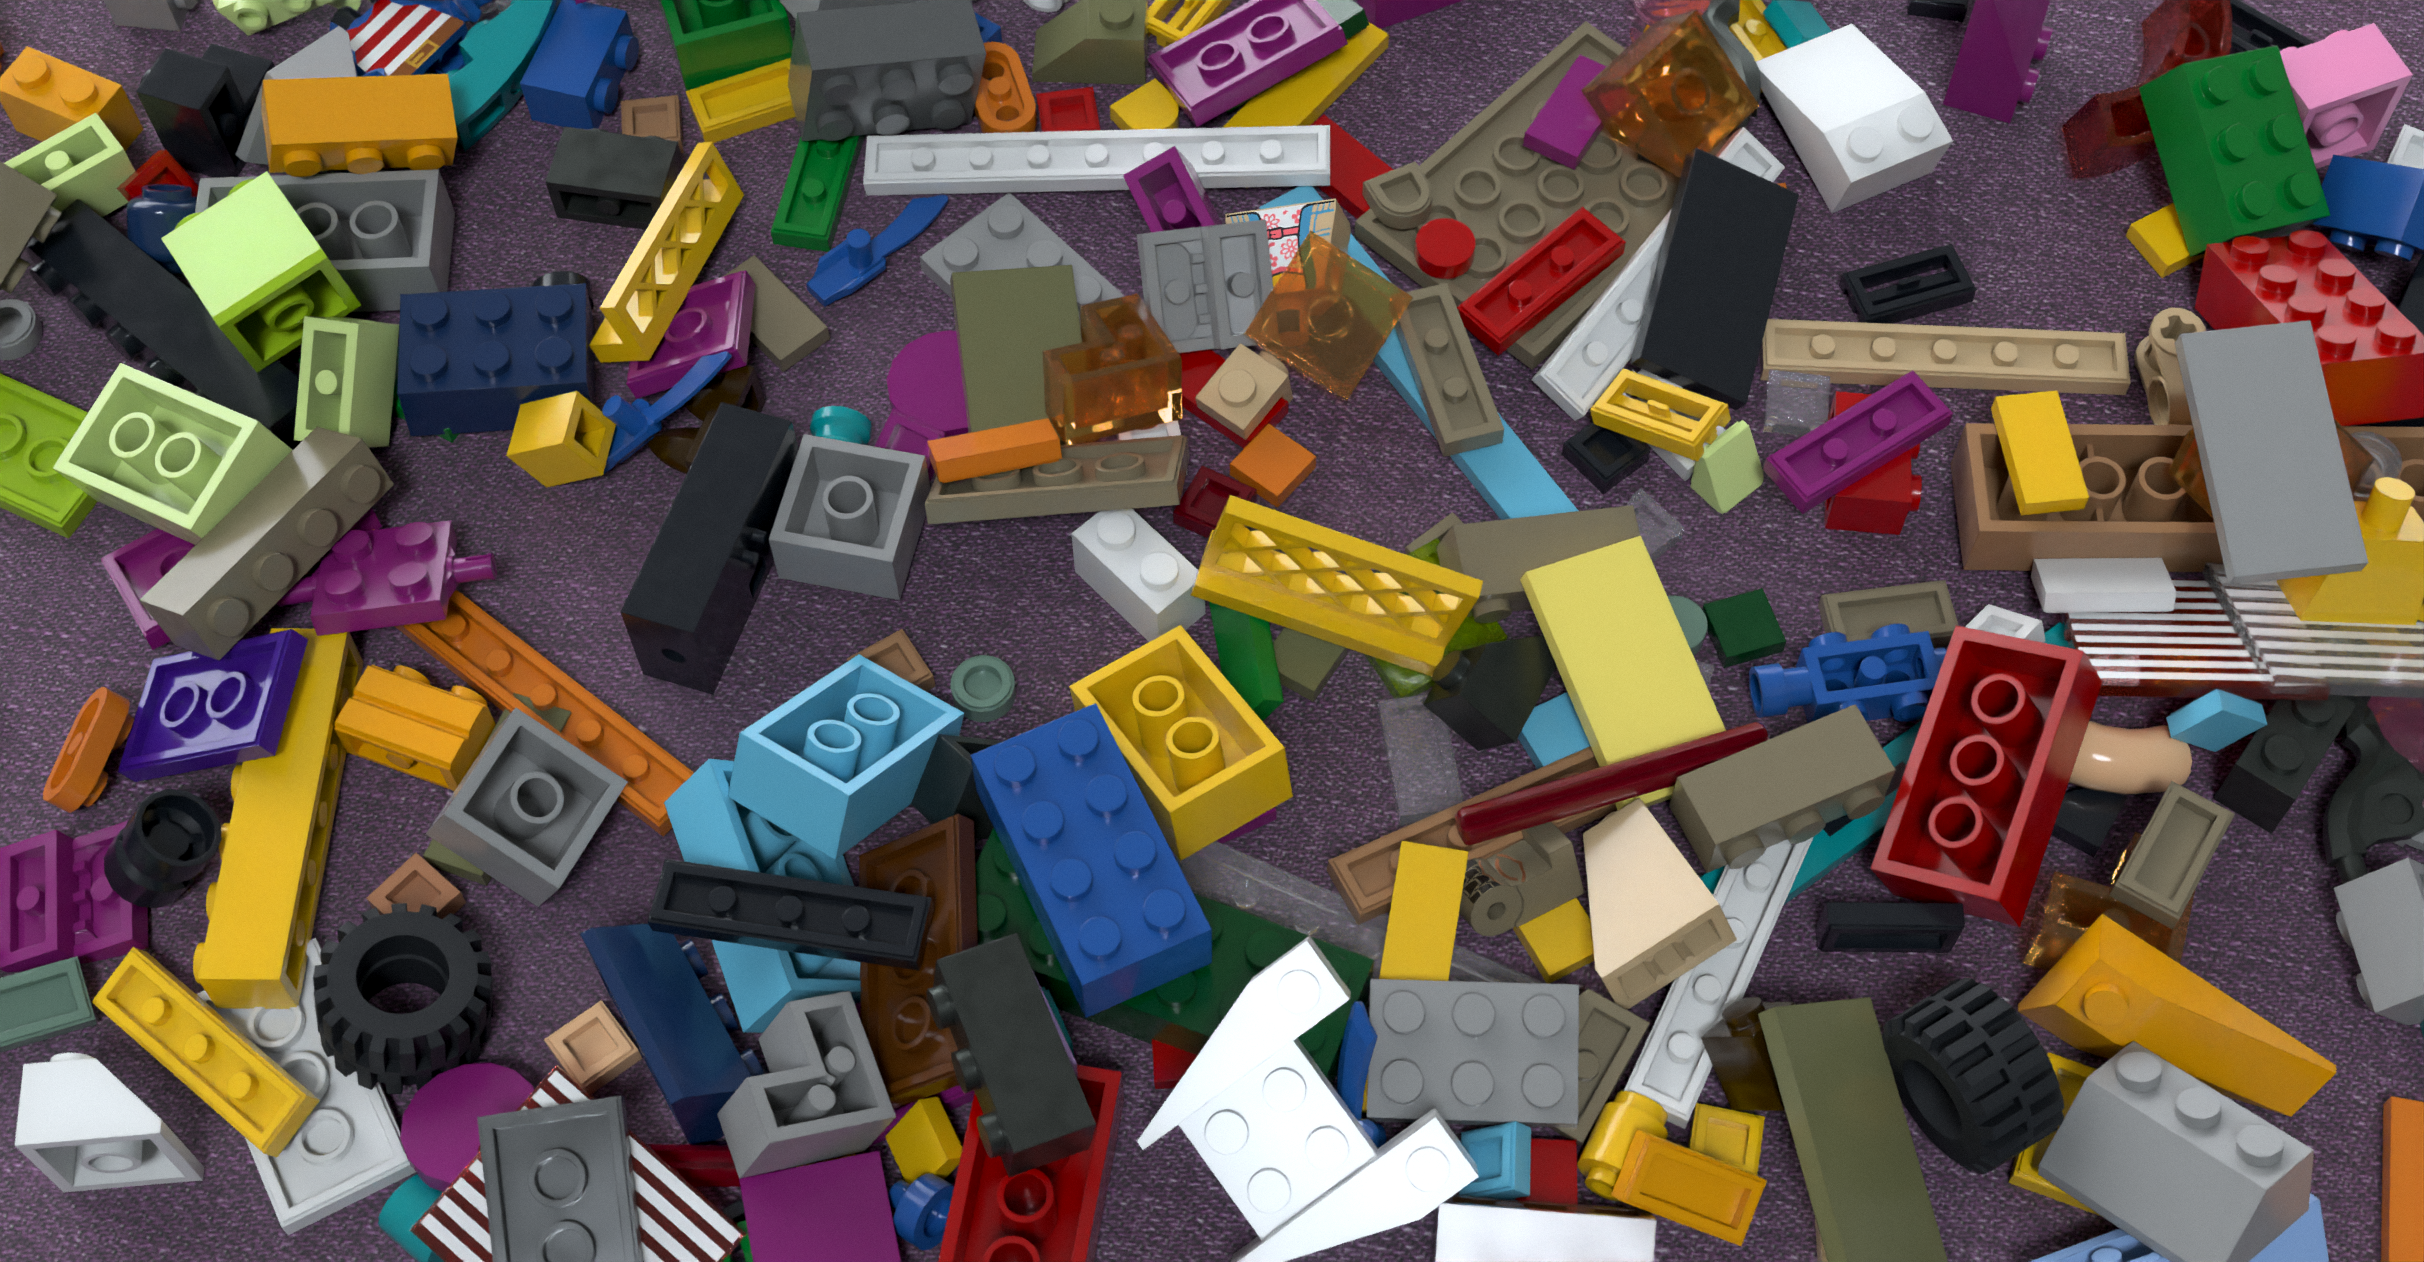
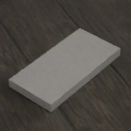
M2311 321L2180 334L2174 344L2228 585L2361 571L2368 564V559Z

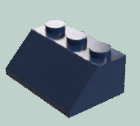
M649 924L592 927L580 933L613 1003L687 1142L693 1145H708L723 1137L724 1133L717 1115L718 1112L746 1078L765 1073L751 1048L738 1053L729 1033L739 1029L722 994L719 992L708 998L699 979L709 973L692 940L689 938L679 944L674 934L652 931Z

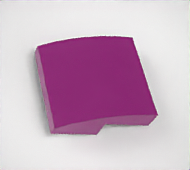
M128 821L73 839L56 829L0 848L1 970L7 973L23 972L78 956L79 963L84 964L126 955L132 947L141 950L148 948V908L139 907L123 900L110 887L104 874V856L112 841L125 828Z

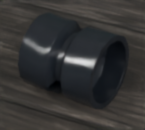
M166 789L152 793L140 803L129 818L125 828L112 841L104 856V874L110 887L123 900L139 907L159 908L175 902L185 893L193 883L196 875L204 869L219 847L222 840L221 824L215 811L202 798L188 791Z

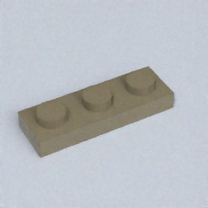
M1448 283L1389 296L1388 311L1443 457L1502 443L1504 435L1503 424Z

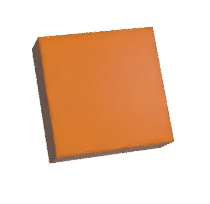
M1268 423L1231 461L1230 475L1239 482L1257 489L1259 496L1278 508L1316 468V455Z

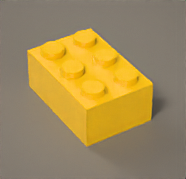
M1181 625L1069 686L1075 711L1095 703L1097 704L1169 847L1180 861L1293 797L1284 746Z

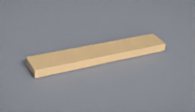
M1768 319L1759 352L1760 380L1889 385L1913 370L1928 387L2035 392L2057 390L2059 393L2126 395L2131 384L2125 333Z

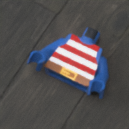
M378 0L364 14L349 6H344L333 15L330 22V31L340 26L348 32L357 77L445 74L450 70H460L465 66L459 43L464 40L468 33L465 23L468 21L473 23L478 21L482 15L480 7L493 0Z

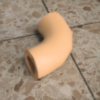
M2089 721L2069 783L2089 790L2124 795L2164 792L2171 781L2182 785L2189 777L2192 766L2190 748L2187 743L2171 738L2169 728L2166 725L2143 729H2125Z

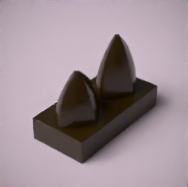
M746 365L727 371L724 379L710 380L696 395L685 403L688 410L699 420L703 421L701 427L673 428L655 434L654 438L647 443L655 456L672 469L687 474L721 402L761 413L766 401L755 368Z

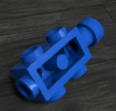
M1905 624L1887 625L1876 630L1871 635V639L1850 642L1847 641L1846 635L1843 633H1825L1812 639L1808 647L1802 648L1794 668L1783 669L1779 663L1751 667L1749 671V691L1752 706L1758 718L1785 715L1789 707L1803 706L1807 723L1816 721L1856 704L1866 721L1892 717L1901 722L1914 721L1924 717L1947 650L1944 647L1933 648L1929 631L1910 633L1909 627Z

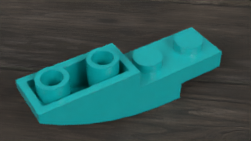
M512 0L510 7L492 20H483L475 24L468 31L464 40L459 43L465 66L460 70L453 69L445 74H448L458 137L457 143L464 151L486 135L523 95L520 82L561 0Z

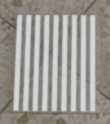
M2223 563L2205 564L2202 574L2271 693L2424 698V622L2417 620L2416 625L2300 621L2279 587L2277 580L2228 585Z

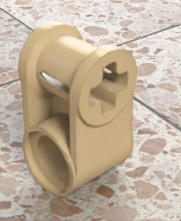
M2168 308L2160 311L2151 322L2149 336L2139 343L2134 354L2135 366L2147 396L2148 408L2154 425H2192L2174 343L2180 334L2203 332L2206 329L2198 316L2183 308Z

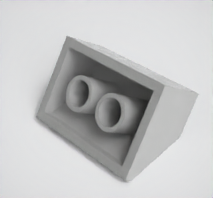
M2132 1041L2086 1078L2062 1125H2060L2039 1163L2038 1175L2170 1262H2249L2309 1210L2314 1150L2135 1041Z

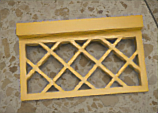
M1230 495L1215 530L1211 531L1191 596L1432 677L1437 665L1443 659L1446 646L1479 599L1483 581ZM1245 526H1248V527H1251V528H1254V529H1257V530H1256V531H1250V530H1249L1247 527H1245ZM1308 547L1319 550L1321 552H1312ZM1281 549L1285 554L1280 553V552H1277V551H1274V550ZM1371 569H1375L1384 573H1374ZM1336 571H1345L1348 575ZM1433 590H1437L1446 594H1436ZM1398 592H1407L1410 596Z

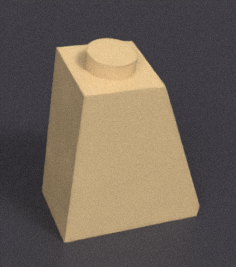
M1640 798L1622 809L1608 814L1600 823L1583 833L1595 970L1615 1004L1626 1010L1630 1009L1737 940L1719 903Z

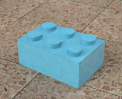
M858 654L739 733L728 797L755 812L761 818L772 822L808 843L812 848L836 860L911 804L938 735L959 736L964 712Z

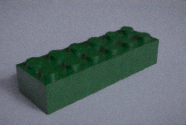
M994 828L975 865L978 946L1017 933L1040 987L1044 986L1045 990L1049 989L1057 1009L1151 1045L1152 1039L1196 1055L1200 1053L1251 979L1309 936L1193 893L1212 929V963L1085 1018ZM1310 936L1351 992L1350 1000L1298 1037L1299 1041L1333 1086L1338 1074L1344 1031L1352 1005L1356 1001H1361L1365 1006L1370 995V979L1373 978L1374 959Z

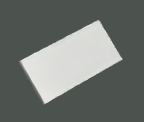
M316 938L310 940L307 944L306 955L308 959L299 1006L297 1005V1007H290L291 1009H265V1007H254V1009L216 1008L205 990L197 994L320 1100L277 1158L262 1153L245 1138L280 1225L288 1235L416 1173L410 1166L400 1139L401 1128L381 1082H377L372 1090L358 1085L357 1071L345 1077L335 1068L334 1056L327 1057L321 1046L313 993V975L315 965H321L320 952L322 947Z

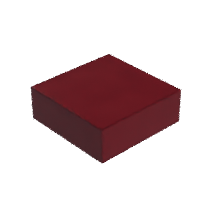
M1202 465L1181 498L1180 504L1173 511V523L1205 538H1209L1211 531L1215 530L1229 496L1232 495L1256 503L1257 489Z

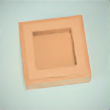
M602 1000L544 1039L549 1050L567 1075L586 1097L642 1059L639 1050Z

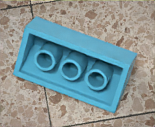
M708 759L664 802L684 862L854 886L843 855L836 860L728 797L734 761ZM712 940L743 1032L763 1033L786 1003L790 1001L850 991L854 1004L861 1002L860 962Z

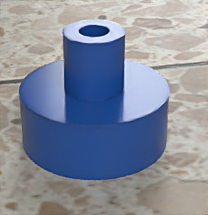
M932 1173L920 1176L911 1185L903 1180L897 1181L888 1193L890 1206L896 1209L893 1219L896 1235L920 1250L932 1249L942 1242L954 1185Z

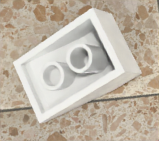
M1853 24L1756 62L1760 71L1761 89L1831 213L1931 173L1953 142L1925 91Z

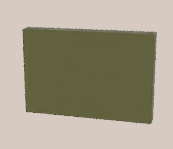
M1072 265L952 272L950 285L968 433L1049 418L1059 437L1060 445L1092 443L1095 436Z

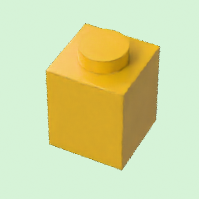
M578 391L520 405L506 456L546 488L602 476L616 424L605 417L600 409Z

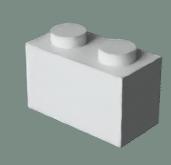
M1133 509L1099 511L1071 533L1075 572L1148 642L1179 625L1186 630L1206 614L1205 600L1191 596L1198 569Z

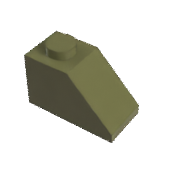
M1080 0L1036 30L1032 68L1033 82L1146 84L1149 45L1147 0Z

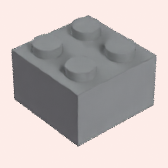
M803 434L769 537L778 577L900 600L925 520V502L931 490L925 456Z
M515 707L490 737L426 832V835L539 907L559 890L628 781Z

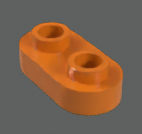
M983 43L986 50V58L974 107L982 133L1034 132L1037 125L1036 104L1017 52L1004 43Z
M106 687L97 689L89 697L78 713L47 779L43 791L44 801L68 813H72L81 805L91 806L98 799L107 783L108 773L103 771V768L111 750H116L124 742L133 725L134 718L128 714L130 702L127 698Z

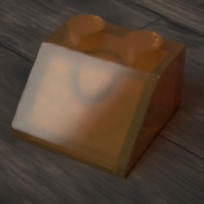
M1697 9L1656 21L1581 90L1615 140L1677 177H1681L1685 158L1689 152L1697 147L1710 153L1760 106Z

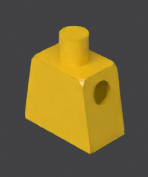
M2382 477L2375 481L2367 502L2354 501L2368 559V564L2361 571L2277 580L2281 591L2286 596L2287 601L2300 621L2416 625L2424 598V522L2414 507L2411 506L2415 491L2410 485L2395 478Z

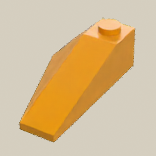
M2103 914L2018 1004V1012L2075 1049L2111 1059L2128 1044L2135 1041L2224 1096L2290 1117L2336 1074L2335 1064Z

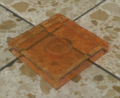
M1310 230L1243 336L1341 400L1347 401L1413 297Z

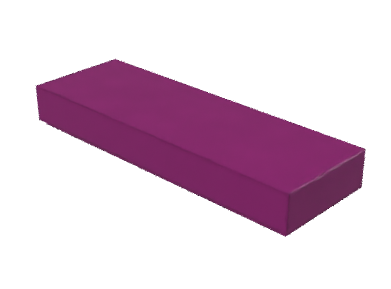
M1912 370L1767 457L1763 470L1796 508L1804 514L1949 426L1953 412Z

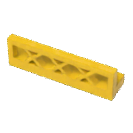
M713 142L697 143L600 306L605 319L589 344L600 363L650 360L742 200L744 194ZM705 171L710 179L703 180Z

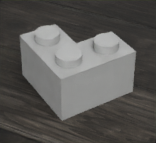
M850 991L787 1002L758 1038L770 1073L746 1078L717 1114L739 1179L864 1152L895 1119L896 1115Z

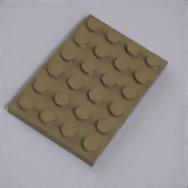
M1584 22L1419 166L1431 184L1433 191L1431 213L1425 222L1411 229L1391 228L1383 224L1370 208L1355 221L1354 236L1423 288L1448 283L1455 304L1458 307L1578 209L1584 207L1626 241L1624 254L1506 349V351L1533 370L1562 343L1673 207L1681 174L1637 159L1639 145L1660 104L1716 122L1713 137L1706 149V152L1714 156L1730 138L1721 130L1725 118L1594 26ZM1581 54L1630 77L1631 82L1628 93L1576 169L1573 170L1523 146L1526 130ZM1438 218L1455 219L1467 225L1473 232L1476 242L1474 261L1469 270L1463 275L1452 279H1439L1426 274L1417 265L1414 254L1416 236L1420 228L1431 220Z

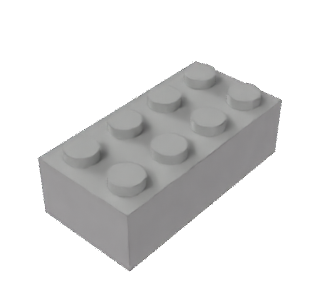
M439 169L382 171L367 174L329 173L315 174L307 177L291 175L271 176L360 302L361 306L352 312L400 310V294L447 292L455 211ZM258 176L200 178L195 213L203 212L227 197L229 191L238 183L248 179H255Z

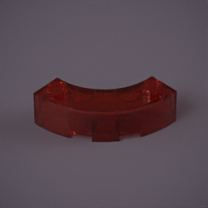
M2165 0L2141 23L2144 52L2140 73L2135 85L2120 91L2095 94L2062 125L2073 179L2091 178L2117 172L2146 158L2157 149L2139 88L2181 64L2229 55L2232 39V9L2230 0Z

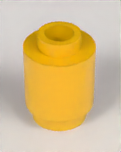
M1630 1091L1618 1092L1613 1102L1606 1103L1603 1106L1577 1163L1578 1169L1586 1177V1186L1592 1192L1605 1199L1619 1201L1611 1194L1635 1133L1639 1129L1666 1140L1668 1131L1665 1128V1123L1668 1119V1114L1665 1109L1652 1099Z

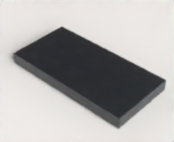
M1697 147L1686 155L1632 356V365L1700 395L1726 403L1728 407L1734 410L1747 404L1799 194Z

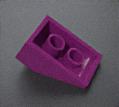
M1976 0L1943 105L2010 123L2017 102L2029 104L2040 70L2030 68L2029 66L2032 59L2043 61L2053 32V28L2043 25L2050 1Z

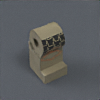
M1552 822L1521 830L1523 840L1487 859L1474 858L1467 861L1459 914L1475 932L1482 936H1495L1504 933L1584 894L1573 844Z

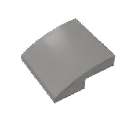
M1266 220L1136 234L1150 355L1162 356L1207 349L1235 348L1240 343L1244 346L1279 342Z

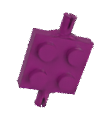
M451 520L433 523L413 522L401 527L369 531L350 530L321 558L320 566L311 577L301 578L277 602V606L283 607L284 605L313 602L310 618L317 636L446 620L449 598L459 586V583L488 579L496 580L497 565L493 553L456 558L457 537Z

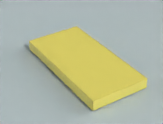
M1641 535L1524 573L1520 581L1599 767L1726 731ZM1675 785L1619 801L1615 805L1617 810H1620L1640 798L1645 806L1649 807L1671 799Z

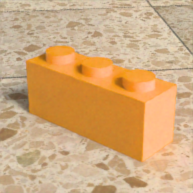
M448 74L263 80L261 113L269 173L286 172L288 175L295 177H307L315 175L320 171L348 170L355 174H367L377 172L382 168L409 167L412 170H435L442 166L453 165L458 137Z

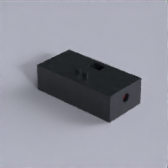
M720 403L620 612L643 675L714 695L774 563L769 537L798 452L792 421L727 403Z

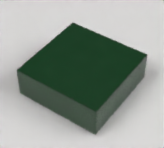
M1763 588L1703 604L1702 610L1705 613L1708 624L1707 631L1723 668L1783 652L1786 639Z

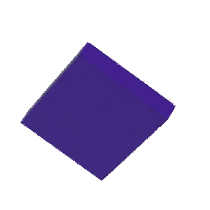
M290 629L239 640L219 661L193 651L155 658L149 670L118 773L134 782L275 756L308 639Z

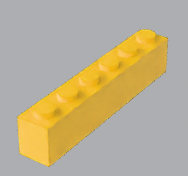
M271 628L270 630L271 634L293 629L308 639L275 756L244 761L242 765H236L232 773L231 794L234 806L230 823H224L221 827L222 840L219 844V854L222 863L218 882H212L207 891L206 912L209 925L206 940L197 945L193 958L195 980L202 985L216 1008L254 1009V1007H264L265 1009H291L290 1007L299 1006L308 959L306 955L307 944L312 937L347 753L334 730V722L348 698L353 697L354 688L361 678L364 663L350 632L317 636L315 629Z

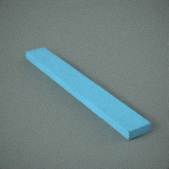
M1299 186L1260 206L1259 209L1321 201L1323 199L1312 186ZM1350 233L1341 297L1346 295L1351 298L1386 340L1370 358L1436 439L1388 311L1389 296L1400 293ZM1500 414L1499 417L1504 427L1502 443L1450 455L1452 460L1501 520L1578 511Z

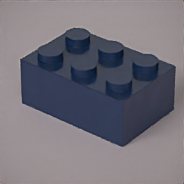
M586 283L400 294L397 395L410 436L445 434L443 429L447 428L451 429L452 434L514 430L521 404L578 391L596 406L595 354L589 346L595 336V325Z

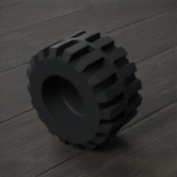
M407 903L391 904L392 913L380 915L377 908L362 913L363 923L356 926L348 921L337 930L339 943L327 941L320 952L321 965H315L313 993L321 1046L327 1057L334 1056L335 1068L347 1077L357 1071L358 1085L370 1090L374 1088L377 1082L386 1083L388 1094H402L403 1085L416 1084L418 1091L436 1075L460 1066V1062L473 1064L480 1056V1043H487L491 1033L493 992L491 961L488 951L482 952V940L473 929L463 933L462 919L452 913H449L444 919H440L437 917V907L424 904L421 905L419 912L407 911ZM401 983L421 984L441 995L430 1006L408 1014L384 1012L368 1003L381 990Z
M1964 977L1961 980L1958 978L1887 1021L1884 1025V1033L1882 1034L1884 1049L1888 1055L1903 1104L1925 1135L1961 1167L1970 1172L1974 1170L1978 1174L1991 1172L2058 1129V1126L2062 1125L2064 1119L2062 1112L2064 1100L2059 1088V1081L2047 1053L2034 1032L2017 1011L1983 983L1978 984L1971 978Z

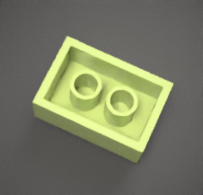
M120 363L53 466V469L96 501L196 545L292 449L259 421Z

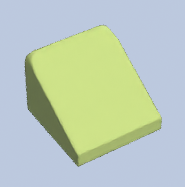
M1744 420L1737 421L1720 434L1712 444H1707L1703 447L1704 454L1699 461L1695 462L1690 487L1717 512L1723 514L1727 513L1762 485L1764 480L1763 469L1750 426Z

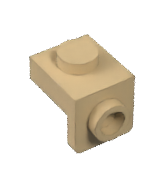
M1240 343L1195 397L1197 407L1246 440L1281 397L1286 399L1288 404L1292 401L1289 371L1272 354L1266 351H1260L1259 354H1256Z

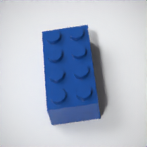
M1096 703L971 754L976 791L1085 1018L1212 963V929Z

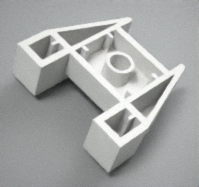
M1310 936L1251 979L1137 1140L1140 1147L1144 1150L1174 1127L1180 1126L1258 1235L1234 1253L1231 1262H1285L1420 1220L1479 1177L1477 1164L1436 1108L1430 1110L1380 1148H1377L1299 1041L1298 1037L1350 1000L1351 996L1348 987Z

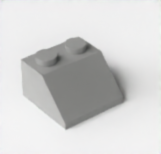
M2408 857L2334 888L2341 909L2336 914L2338 929L2345 942L2354 949L2361 973L2356 976V982L2362 999L2376 1014L2403 1025L2421 1024L2424 1020V865Z

